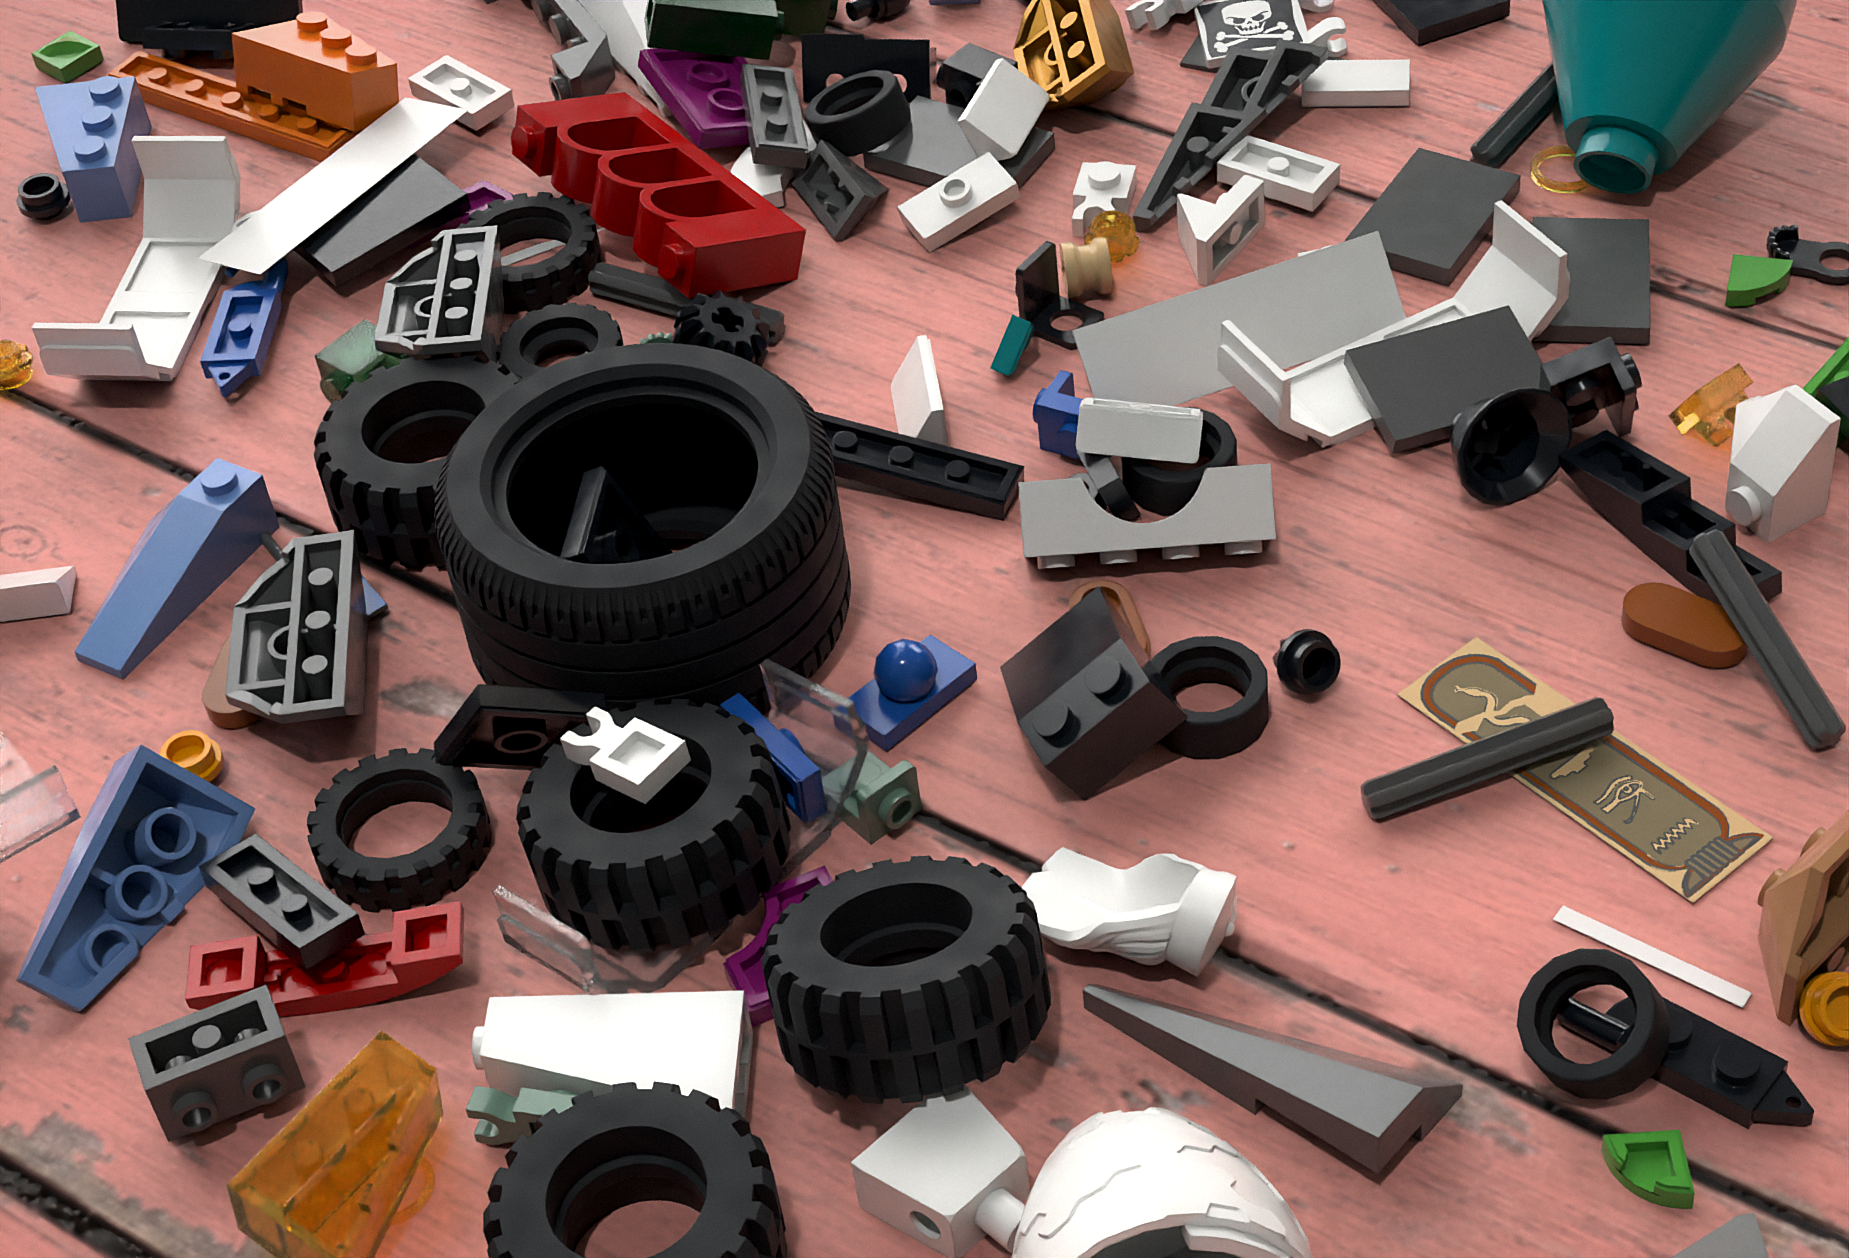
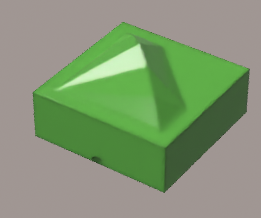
M72 31L66 32L31 53L36 68L64 83H69L104 60L99 45Z

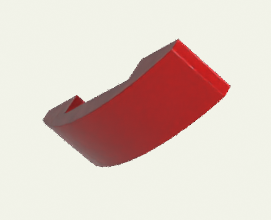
M461 901L393 912L392 931L363 935L342 948L332 958L320 961L307 970L282 949L266 952L258 935L190 946L185 1001L189 1008L202 1010L267 984L278 1015L299 1016L361 1007L408 993L444 976L463 963V905Z

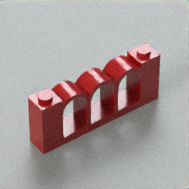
M626 92L517 106L516 123L511 133L512 155L539 177L551 175V184L556 191L568 198L591 203V217L598 225L608 231L633 237V251L638 258L652 266L658 267L657 273L688 299L695 298L697 293L712 295L718 290L723 293L797 280L806 229Z

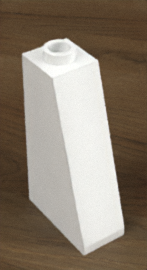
M744 991L489 997L485 1025L477 1026L473 1033L472 1057L475 1068L485 1071L490 1088L500 1090L518 1098L521 1088L543 1091L564 1089L578 1095L592 1090L595 1097L613 1092L612 1084L635 1082L638 1089H652L655 1081L679 1085L681 1094L689 1096L692 1089L701 1091L717 1098L721 1110L725 1107L734 1109L745 1119L754 1034Z

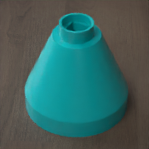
M1542 0L1564 133L1568 146L1576 154L1573 167L1577 175L1588 184L1608 192L1633 194L1646 190L1651 184L1653 175L1664 173L1673 167L1778 57L1784 46L1797 0Z

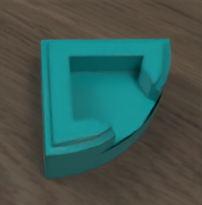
M1012 314L990 369L1007 376L1016 371L1023 350L1027 349L1034 334V324Z

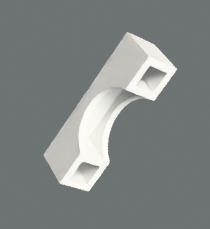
M1271 463L1206 468L1200 485L1192 499L1174 515L1151 523L1129 522L1109 514L1091 497L1082 478L1018 482L1024 558L1037 557L1038 569L1075 566L1074 554L1099 552L1100 564L1137 562V549L1162 547V560L1200 557L1199 545L1224 543L1225 555L1262 552V540L1276 539Z

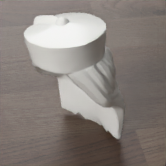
M1062 847L1044 863L1042 872L1032 873L1022 886L1027 892V897L1034 903L1040 935L1054 943L1072 949H1088L1093 952L1107 951L1145 965H1159L1167 960L1196 977L1211 960L1224 937L1234 933V923L1237 920V897L1235 895L1237 876L1224 871L1211 870L1203 865L1181 859L1175 854H1156L1129 869H1117Z

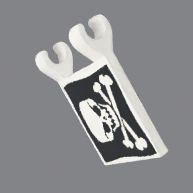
M1214 0L1202 2L1193 8L1208 69L1220 67L1231 46L1273 53L1279 39L1328 47V56L1340 57L1347 52L1345 39L1328 40L1332 35L1344 34L1346 32L1345 23L1341 18H1327L1307 31L1301 8L1317 13L1329 11L1333 7V0Z

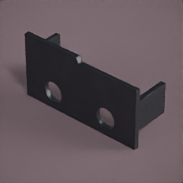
M801 34L803 102H811L816 95L827 88V79L831 74H839L843 78H847L858 73L873 70L889 71L892 74L902 75L907 82L906 90L903 92L907 103H911L917 95L931 99V83L937 79L936 47L930 48V39H866L864 34Z

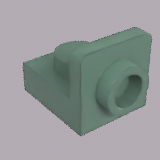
M868 750L822 781L826 807L870 845L893 829L904 826L913 815L922 810L917 770L907 760H903L890 768Z

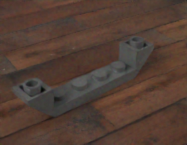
M484 0V1H485L487 4H490V3L496 2V1H498V0ZM530 0L540 22H548L558 45L565 44L568 47L566 50L551 55L555 76L549 78V84L555 101L604 95L615 79L607 34L579 0Z

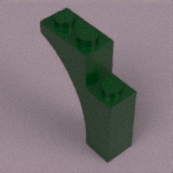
M647 0L644 17L648 48L769 60L773 41H780L782 34L792 36L824 34L827 19H835L838 0Z

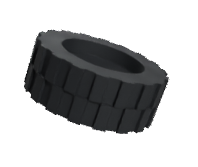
M566 303L565 305L552 304L537 311L532 310L526 313V316L520 320L516 319L512 322L507 332H503L500 337L501 343L497 345V356L500 365L524 380L534 373L545 369L536 365L553 355L565 352H593L624 346L618 322L616 320L613 321L611 314L607 311H600L596 309V306L586 304V306L577 305V303Z

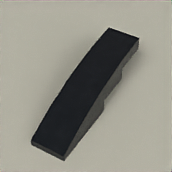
M1604 430L1558 454L1559 466L1597 509L1638 549L1697 596L1722 605L1689 553V548L1694 543V538L1702 532L1708 533L1715 529L1724 533L1766 601L1782 593V571L1736 545V524L1691 499V478L1608 430Z

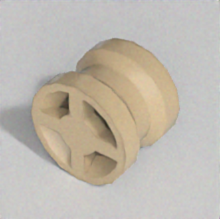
M1105 237L1093 238L1089 245L1077 246L1071 241L1060 243L1061 270L1065 293L1068 299L1079 298L1083 291L1096 290L1100 294L1113 292L1110 254Z

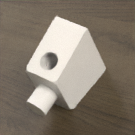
M965 1084L964 1091L948 1096H943L942 1092L928 1095L851 1162L859 1206L866 1212L948 1258H961L988 1234L1009 1252H1013L1016 1233L1025 1208L1023 1202L1030 1192L1026 1156L1021 1146Z

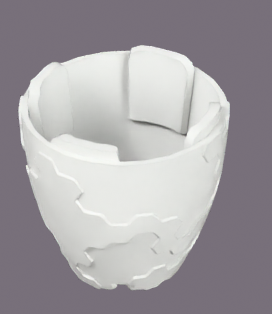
M1150 1107L1145 1111L1123 1113L1121 1110L1106 1114L1099 1112L1086 1119L1066 1135L1044 1163L1029 1193L1012 1252V1258H1313L1308 1239L1286 1201L1249 1160L1228 1142L1218 1138L1209 1129L1172 1111Z

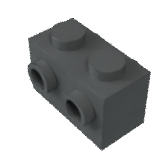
M267 984L128 1038L144 1090L168 1142L190 1133L205 1130L215 1123L260 1105L270 1104L285 1095L306 1087Z

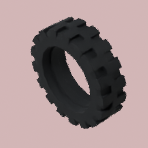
M538 192L537 196L528 197L527 193L512 195L513 199L505 202L502 199H498L488 203L489 208L484 211L479 209L468 216L469 222L467 224L461 223L457 228L498 225L500 250L519 241L538 238L566 243V246L554 256L536 264L517 267L501 265L504 313L517 314L518 310L527 309L528 312L532 310L537 311L542 309L543 306L550 304L562 305L567 303V297L572 294L579 296L587 289L589 272L594 270L597 263L603 261L596 224L590 216L589 209L582 203L575 205L574 199L568 198L565 195L555 198L552 193Z
M406 748L389 750V756L376 759L375 754L359 760V766L349 771L345 768L332 778L334 784L330 789L322 788L314 800L316 811H309L307 817V827L310 833L307 837L322 880L329 891L334 888L337 897L344 903L351 906L355 901L360 903L364 911L379 913L381 907L391 908L392 912L411 909V905L424 902L426 907L443 900L442 893L450 888L456 892L468 882L467 874L471 870L478 871L486 858L483 848L490 847L491 844L490 819L474 773L470 769L464 771L461 766L436 764L435 752L431 749L420 748L418 753H408ZM407 802L434 803L452 813L443 831L432 842L412 853L391 858L365 857L348 849L353 833L364 821L389 806Z

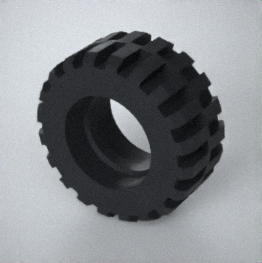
M462 354L460 358L438 356L416 360L415 356L399 360L398 366L385 369L382 366L369 372L368 379L361 384L355 381L348 386L342 393V400H334L327 409L314 439L316 467L338 531L354 530L358 551L364 554L369 553L370 557L377 561L391 565L396 560L403 567L422 569L423 564L435 563L437 568L446 567L437 538L434 519L435 495L442 467L459 437L478 415L502 393L522 381V379L492 360L484 364L483 360L478 356ZM444 457V458H441V459H438V460L426 462V461H428V460H432V459H435V458Z
M673 698L670 704L659 705L655 700L636 702V708L620 712L618 708L607 711L611 715L614 724L621 728H624L633 718H638L685 740L691 761L646 804L595 780L590 765L578 764L568 759L563 746L554 743L543 754L540 761L541 769L533 768L524 785L523 794L517 805L516 820L519 826L518 835L545 906L553 919L562 923L566 931L587 942L592 939L595 945L614 951H619L622 945L629 946L636 953L655 952L656 946L671 944L673 949L692 945L691 938L706 932L712 937L727 929L729 926L728 920L737 914L744 918L758 905L760 901L759 893L761 891L769 893L782 871L780 866L784 865L789 854L791 845L789 831L791 825L770 752L763 738L756 735L755 729L742 718L734 714L730 716L729 712L725 709L709 703H705L700 708L690 699ZM584 722L571 730V732L581 737L593 735L590 725L587 726ZM680 815L677 818L655 828L629 833L635 828L650 821L663 817Z
M930 855L911 856L910 861L893 863L892 859L872 863L873 868L859 872L851 869L836 875L835 881L826 886L821 884L814 886L804 893L800 904L791 903L781 913L777 924L773 925L763 947L764 955L761 959L781 1052L786 1062L794 1067V1071L815 1088L820 1086L829 1095L845 1100L850 1095H856L863 1103L883 1104L884 1099L900 1098L902 1104L923 1101L924 1095L942 1092L943 1096H948L964 1091V1084L978 1079L983 1083L999 1074L1004 1062L1015 1063L1026 1053L1031 1041L1036 1040L1048 1018L1047 1012L1051 1006V990L1034 903L1027 897V892L1008 875H1003L995 867L981 862L977 866H972L966 858L948 856L945 861L933 860Z
M654 1081L652 1089H638L635 1082L612 1084L613 1092L594 1097L593 1091L590 1090L572 1097L573 1106L561 1113H558L554 1108L534 1123L536 1132L530 1138L521 1135L505 1155L509 1169L500 1167L495 1172L487 1192L490 1203L483 1212V1232L488 1244L487 1253L489 1258H585L574 1253L581 1238L596 1222L621 1207L638 1202L659 1200L686 1205L698 1211L700 1215L681 1239L664 1251L647 1258H787V1244L784 1235L786 1227L769 1155L761 1138L751 1134L749 1122L736 1110L728 1107L721 1110L717 1098L692 1089L689 1096L682 1095L680 1086L671 1083Z

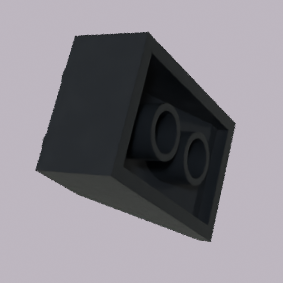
M1099 586L1000 666L1017 722L1044 767L1084 800H1087L1188 718L1107 594Z

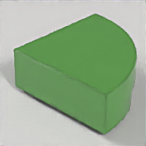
M1733 254L1725 306H1750L1756 304L1757 297L1764 296L1775 291V294L1783 291L1790 281L1793 260Z
M1680 1130L1603 1135L1601 1151L1605 1163L1613 1176L1626 1189L1638 1197L1660 1206L1693 1209L1695 1192Z

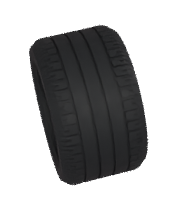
M647 343L606 348L558 362L518 382L489 404L459 437L452 451L448 454L447 460L440 472L434 508L437 538L460 613L468 647L476 669L486 685L605 693L607 711L618 708L620 712L636 708V702L655 700L659 705L670 704L672 698L690 699L700 708L705 703L720 707V704L740 693L764 715L798 691L816 673L829 657L843 630L850 602L851 574L829 439L814 409L794 387L776 374L741 357L701 346L675 343ZM600 466L608 471L663 540L693 539L701 541L669 555L631 563L584 564L560 558L583 473Z

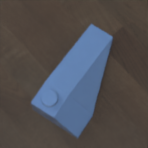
M216 458L149 521L76 648L75 655L77 660L120 679L126 678L262 545V535L265 532L272 535L280 527L263 475Z
M139 745L116 760L84 821L16 981L75 1012L81 1011L205 886L199 866L240 842L256 808L143 745Z

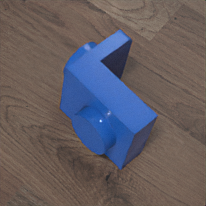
M1060 370L1047 389L1043 388L1038 393L1032 415L1034 422L1038 423L1040 449L1081 460L1077 454L1076 436L1079 407L1084 399L1075 397L1074 378L1071 372Z

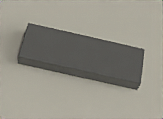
M742 64L739 82L753 164L806 169L809 150L793 70L789 68Z

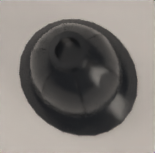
M1517 388L1502 393L1497 397L1486 398L1468 406L1454 418L1450 427L1451 450L1457 463V471L1462 486L1470 496L1481 503L1496 506L1515 503L1537 492L1560 468L1558 454L1570 447L1572 421L1568 408L1558 397L1549 391L1536 388Z

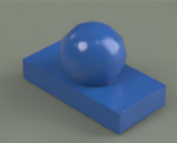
M931 634L921 642L900 639L889 643L876 657L873 672L875 678L839 705L841 721L885 751H888L976 681V663Z

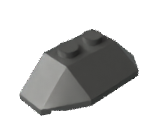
M498 225L442 230L431 240L432 247L415 255L386 281L374 337L376 350L401 360L415 356L416 360L438 356L460 358L462 354L478 356L483 360L484 364H487L490 360L497 363V345H500L504 318Z
M350 530L293 538L281 551L283 558L263 572L234 606L225 693L228 704L281 724L364 713L368 619L355 532Z

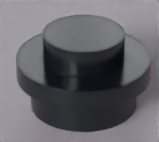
M40 173L32 175L23 180L18 186L17 206L20 213L29 218L38 220L52 219L58 216L70 201V193L67 186L60 182L54 174Z

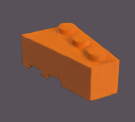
M304 12L297 15L296 20L232 33L236 91L245 94H251L256 89L266 91L271 94V103L282 107L289 104L288 99L306 105V115L354 132L364 130L399 103L397 63L378 51L374 46L367 44L352 34L350 30L343 28L328 18L324 13Z

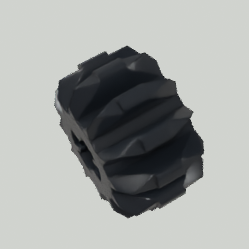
M720 290L711 298L697 293L694 300L690 304H684L682 311H679L673 326L675 331L671 340L672 343L720 350L741 357L760 367L763 366L768 354L767 346L770 338V325L761 321L760 308H746L743 305L742 295L735 300L726 299Z

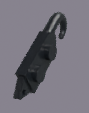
M1571 997L1562 1005L1556 1019L1564 1026L1616 1052L1625 1045L1633 1031L1636 1012L1629 997L1615 1003L1605 1014ZM1663 997L1671 1021L1669 1045L1659 1067L1650 1078L1748 1130L1754 1121L1799 1125L1812 1124L1814 1109L1787 1074V1060Z

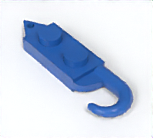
M282 257L266 270L263 280L250 281L237 285L229 291H223L200 360L206 379H213L222 397H227L249 377L261 375L282 308L280 298L288 276V261L285 257ZM227 267L225 275L232 278L239 269Z

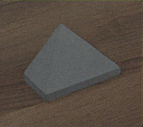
M820 140L808 157L806 169L801 168L791 182L831 235L839 241H843L889 189L831 144Z

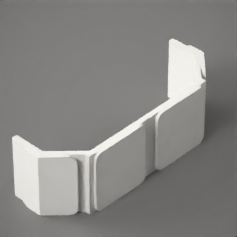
M226 136L133 137L132 144L144 176L143 239L100 323H34L32 330L40 348L39 356L47 375L76 380L172 381L178 375L201 327L200 320L208 303L214 299L227 266L198 258L230 234L231 228L239 216L240 173L235 157L230 151Z
M1502 200L1494 203L1492 246L1453 298L1287 372H1284L1228 319L1221 323L1222 346L1218 347L1217 350L1218 371L1279 430L1305 441H1308L1309 435L1322 448L1339 445L1377 427L1344 365L1346 350L1508 305L1531 342L1533 338L1539 336L1546 329L1569 298L1570 273L1567 269V253Z

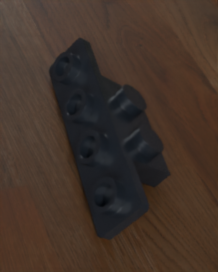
M116 0L119 39L128 42H142L143 49H162V57L166 58L192 56V50H208V58L211 59L234 58L232 33L296 20L297 15L303 13L302 0Z

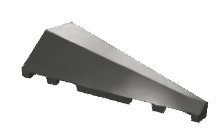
M1279 39L1273 53L1231 46L1202 103L1192 102L1132 215L1134 230L1136 232H1143L1164 215L1177 202L1178 194H1186L1233 146L1243 140L1327 60L1328 47Z
M1088 984L1083 989L1084 1008L1254 1115L1265 1105H1268L1377 1174L1411 1136L1422 1142L1462 1096L1463 1085L1447 1079L1099 984Z

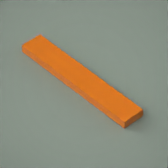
M139 50L106 75L116 78L135 76L143 102L319 162H323L363 131L354 132L306 115V105L288 100L289 104L284 107L271 103V94L258 89L253 90L254 92L251 94L236 91V82Z

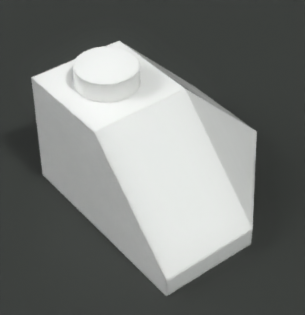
M1797 385L1782 388L1763 397L1759 395L1738 403L1736 405L1725 510L1731 514L1736 522L1746 526L1767 544L1825 514L1841 418Z

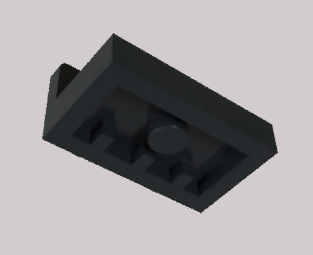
M1612 337L1541 364L1539 389L1549 391L1564 403L1570 413L1572 428L1590 422L1599 414V410L1605 408L1618 437L1631 433L1634 411L1639 410L1636 389L1642 387V381L1632 356L1629 353L1620 355Z

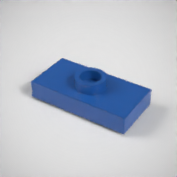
M740 693L720 704V707L728 711L730 716L734 714L742 718L755 729L756 735L763 738L770 752L785 805L807 824L827 812L820 768L805 755L801 744L794 734L786 728L778 730Z

